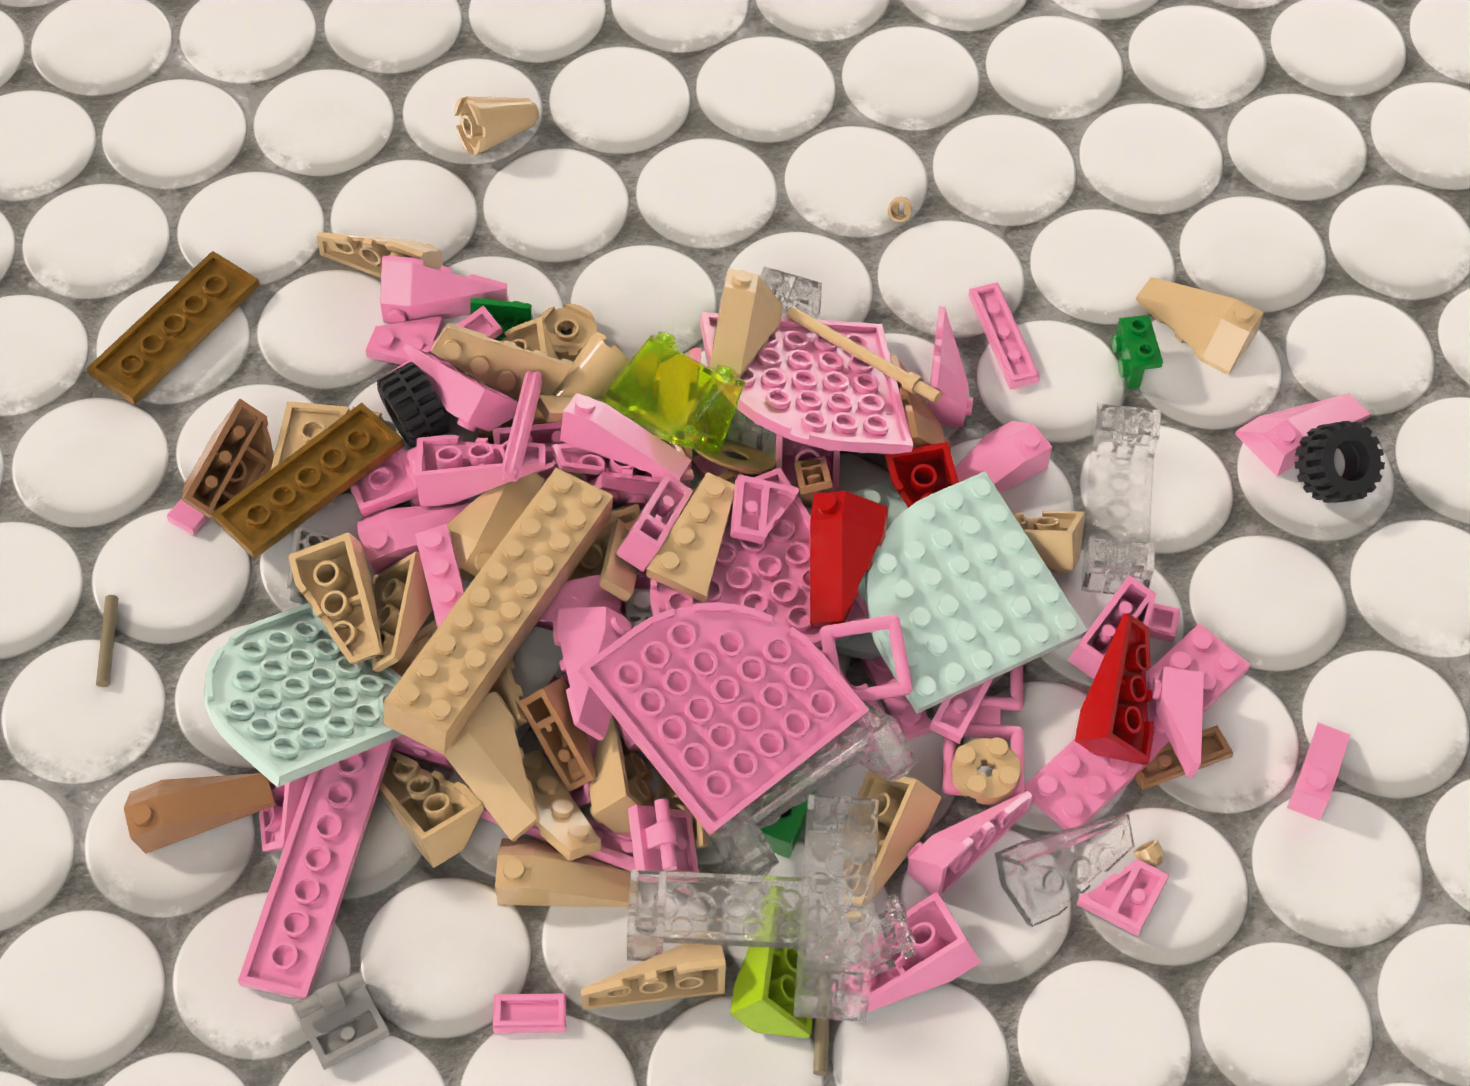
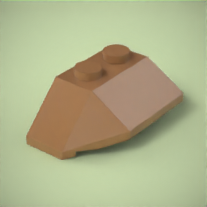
M242 399L235 403L212 434L186 480L182 494L183 502L205 516L212 518L213 512L271 470L274 454L267 428V416Z

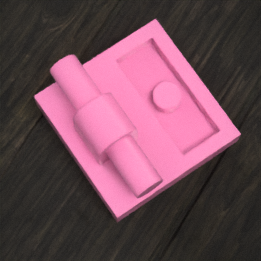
M668 799L655 800V807L635 805L629 808L628 814L636 877L685 882L699 879L691 812L669 809Z

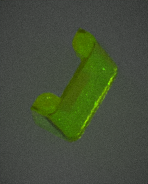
M658 331L657 335H650L607 387L602 402L667 442L685 448L719 453L746 382L734 376L736 371L730 367L718 364L717 368L707 367L679 351L680 345L675 342L676 337L669 333Z

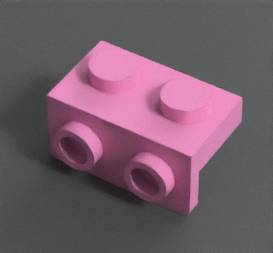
M583 475V481L614 495V503L626 505L638 503L639 507L646 505L658 484L607 475H600L598 477Z

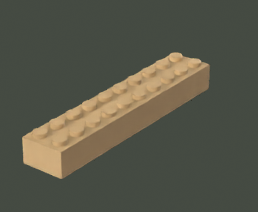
M555 468L384 701L383 724L444 755L610 520L614 495Z

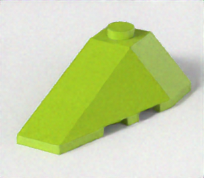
M778 884L772 886L735 981L730 1014L753 1032L807 1038L811 1036L814 1002L813 995L806 991L805 977L810 975L809 964L803 962L801 944L806 942L802 907L799 900Z

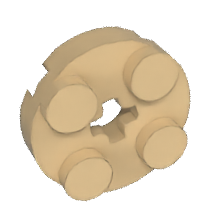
M565 304V308H558L556 310L555 306L540 315L545 322L558 359L564 358L574 361L589 338L597 332L594 316L589 310L580 305ZM569 328L572 329V334L563 335L560 330L567 331Z
M998 737L975 739L958 747L951 769L952 781L957 791L964 797L967 794L971 798H975L976 803L983 805L997 804L1007 800L1017 787L1021 774V765L1017 755L1008 747L1005 740ZM981 766L991 767L993 769L992 776L987 777L984 772L978 773L977 770L981 769Z

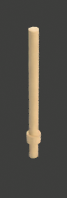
M794 306L790 307L787 311L788 318L902 384V388L912 394L918 393L934 403L940 400L942 393L923 382L924 380L921 376L914 372L907 373Z

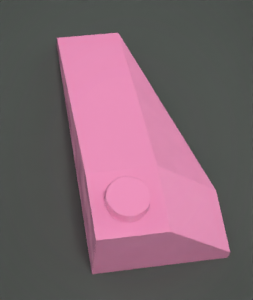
M1010 421L987 433L955 467L958 480L961 482L986 471L1001 494L1047 469L1052 446L1034 424Z
M676 433L655 435L685 455ZM568 443L552 445V451L559 469L565 472L595 477L607 475L658 485L663 478ZM689 467L680 482L693 480L694 474L691 467Z
M456 435L417 438L415 479L421 507H439L454 504L508 483L502 480L501 474L508 441L498 445L489 444L488 438H477L475 442L460 441V436ZM528 442L519 478L546 468L545 444Z
M608 607L558 608L554 612L553 639L555 645L561 646L563 659L559 661L561 671L567 673L570 684L566 694L573 724L597 740L602 741L606 736L612 713L578 670L583 664L630 631L632 623L626 617L617 614Z
M1026 791L932 835L924 844L921 841L918 842L907 855L908 865L906 873L931 895L938 892L942 896L1029 811L1033 795Z

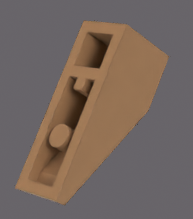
M825 456L794 463L802 503L805 507H812L815 493L834 492Z
M561 677L522 699L518 704L566 790L570 792L595 779L597 775L586 732L573 724L566 690L569 687L564 678Z

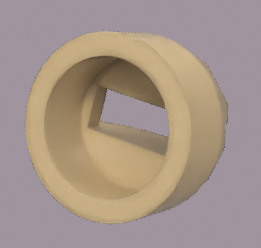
M902 196L894 198L888 206L889 217L896 222L908 220L913 209L911 202ZM900 203L904 204V214H899Z
M1157 839L1149 841L1133 851L1136 859L1155 868L1164 859L1163 849Z

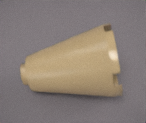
M466 96L457 100L454 110L455 116L460 115L461 124L456 125L459 139L468 153L474 152L473 155L482 154L534 127L536 120L539 118L538 107L529 98Z
M595 332L573 361L572 368L552 396L574 397L578 393L591 398L604 399L633 383L638 378V375L633 374L636 370L624 353L615 344L612 347L607 346L603 342L607 337L600 332Z

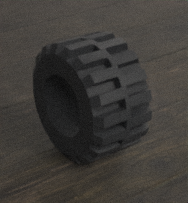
M409 362L377 380L379 396L391 420L408 445L416 447L417 438L441 436L449 432V419L443 404L424 372L416 364Z
M1341 421L1319 425L1317 428L1310 429L1307 432L1308 436L1302 437L1299 443L1302 445V448L1296 449L1295 455L1299 459L1298 462H1294L1295 469H1299L1300 472L1297 478L1299 482L1305 483L1303 486L1305 492H1313L1312 498L1316 500H1323L1324 503H1338L1363 499L1367 497V493H1371L1377 488L1375 483L1380 482L1382 479L1380 470L1384 469L1385 462H1381V456L1384 455L1383 449H1379L1377 446L1380 441L1377 436L1371 437L1372 430L1368 427L1362 428V424L1359 422ZM1337 448L1341 451L1345 460V469L1342 477L1338 474L1334 465V455Z

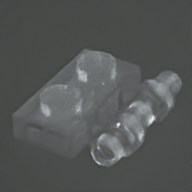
M894 894L888 895L884 899L886 908L881 914H879L875 905H871L842 918L857 971L863 981L896 967L893 955L901 952L903 958H911L916 953L913 946L915 944L913 931L907 927L905 921L907 919L905 907L899 903L898 896ZM893 927L894 933L892 937L887 939L885 931Z

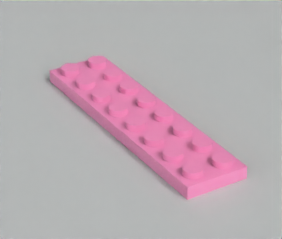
M1199 623L1146 672L1147 690H1151L1153 679L1159 678L1163 667L1204 672V713L1248 671L1250 663ZM1156 699L1147 702L1148 721H1154V736L1149 763L1170 743L1156 714ZM1074 739L1025 784V792H1030L1033 795L1031 802L1073 837L1147 765L1097 756L1076 743Z
M393 739L309 774L238 979L240 986L299 1000L311 995L394 746Z

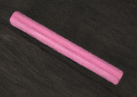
M528 371L524 377L501 468L502 480L505 482H516L520 476L543 383L541 379L542 374L539 371Z

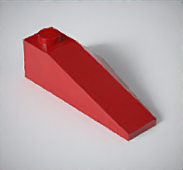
M948 442L916 447L912 449V452L885 454L892 485L908 508L935 492L959 483Z
M847 491L814 494L810 520V625L812 627L846 622L860 592L858 589L865 572L870 571L873 565L871 559L877 547H881L885 539L888 517L886 506Z
M1129 613L1123 614L1081 707L1075 742L1097 756L1147 765L1150 761L1154 736V721H1148L1147 702L1153 701L1152 690H1147L1146 671L1151 668L1149 627Z

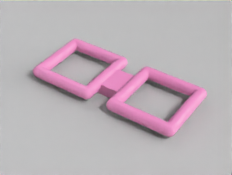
M897 615L827 625L820 629L823 649L820 651L840 675L835 638L888 629L898 683L853 690L862 702L908 695L913 690L901 621Z
M1023 665L1010 671V697L985 696L963 736L1010 739V748L1015 752L1020 761L1021 774L1018 785L1013 790V794L1009 799L1025 792L1024 731L1019 726L1001 725V710L1019 711L1024 706ZM943 736L942 790L946 795L963 796L955 788L951 777L952 764L956 753V742Z

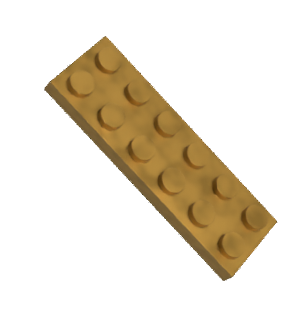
M211 251L86 368L88 375L133 405H136L260 287L258 278L218 253Z
M361 402L213 512L214 522L249 555L256 559L404 447L403 438Z

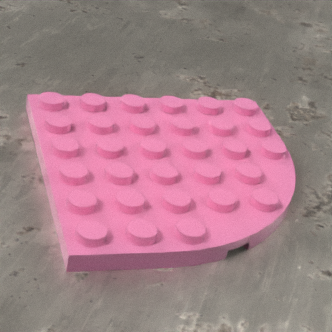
M702 312L700 327L709 368L719 313ZM781 318L777 332L775 334L772 333L768 338L766 346L757 352L754 361L740 379L710 373L721 393L741 413L753 420L756 425L762 426L785 438L823 448L827 451L838 450L885 454L912 452L913 441L897 381L790 318ZM818 320L892 363L882 324Z
M780 467L754 477L792 486ZM797 495L763 543L760 544L730 537L732 504L706 603L736 604L768 613L773 616L772 619L790 629L793 627L817 648L821 647L820 629L823 626L812 627L810 625L811 516ZM651 579L650 605L652 616L669 609L675 610L689 607L696 603H703ZM858 594L846 622L868 619L867 605L860 594Z
M718 602L696 603L689 607L675 610L669 609L652 616L628 631L583 664L578 670L710 836L869 711L867 706L826 656L793 627L790 629L772 619L773 616L768 613L741 605Z

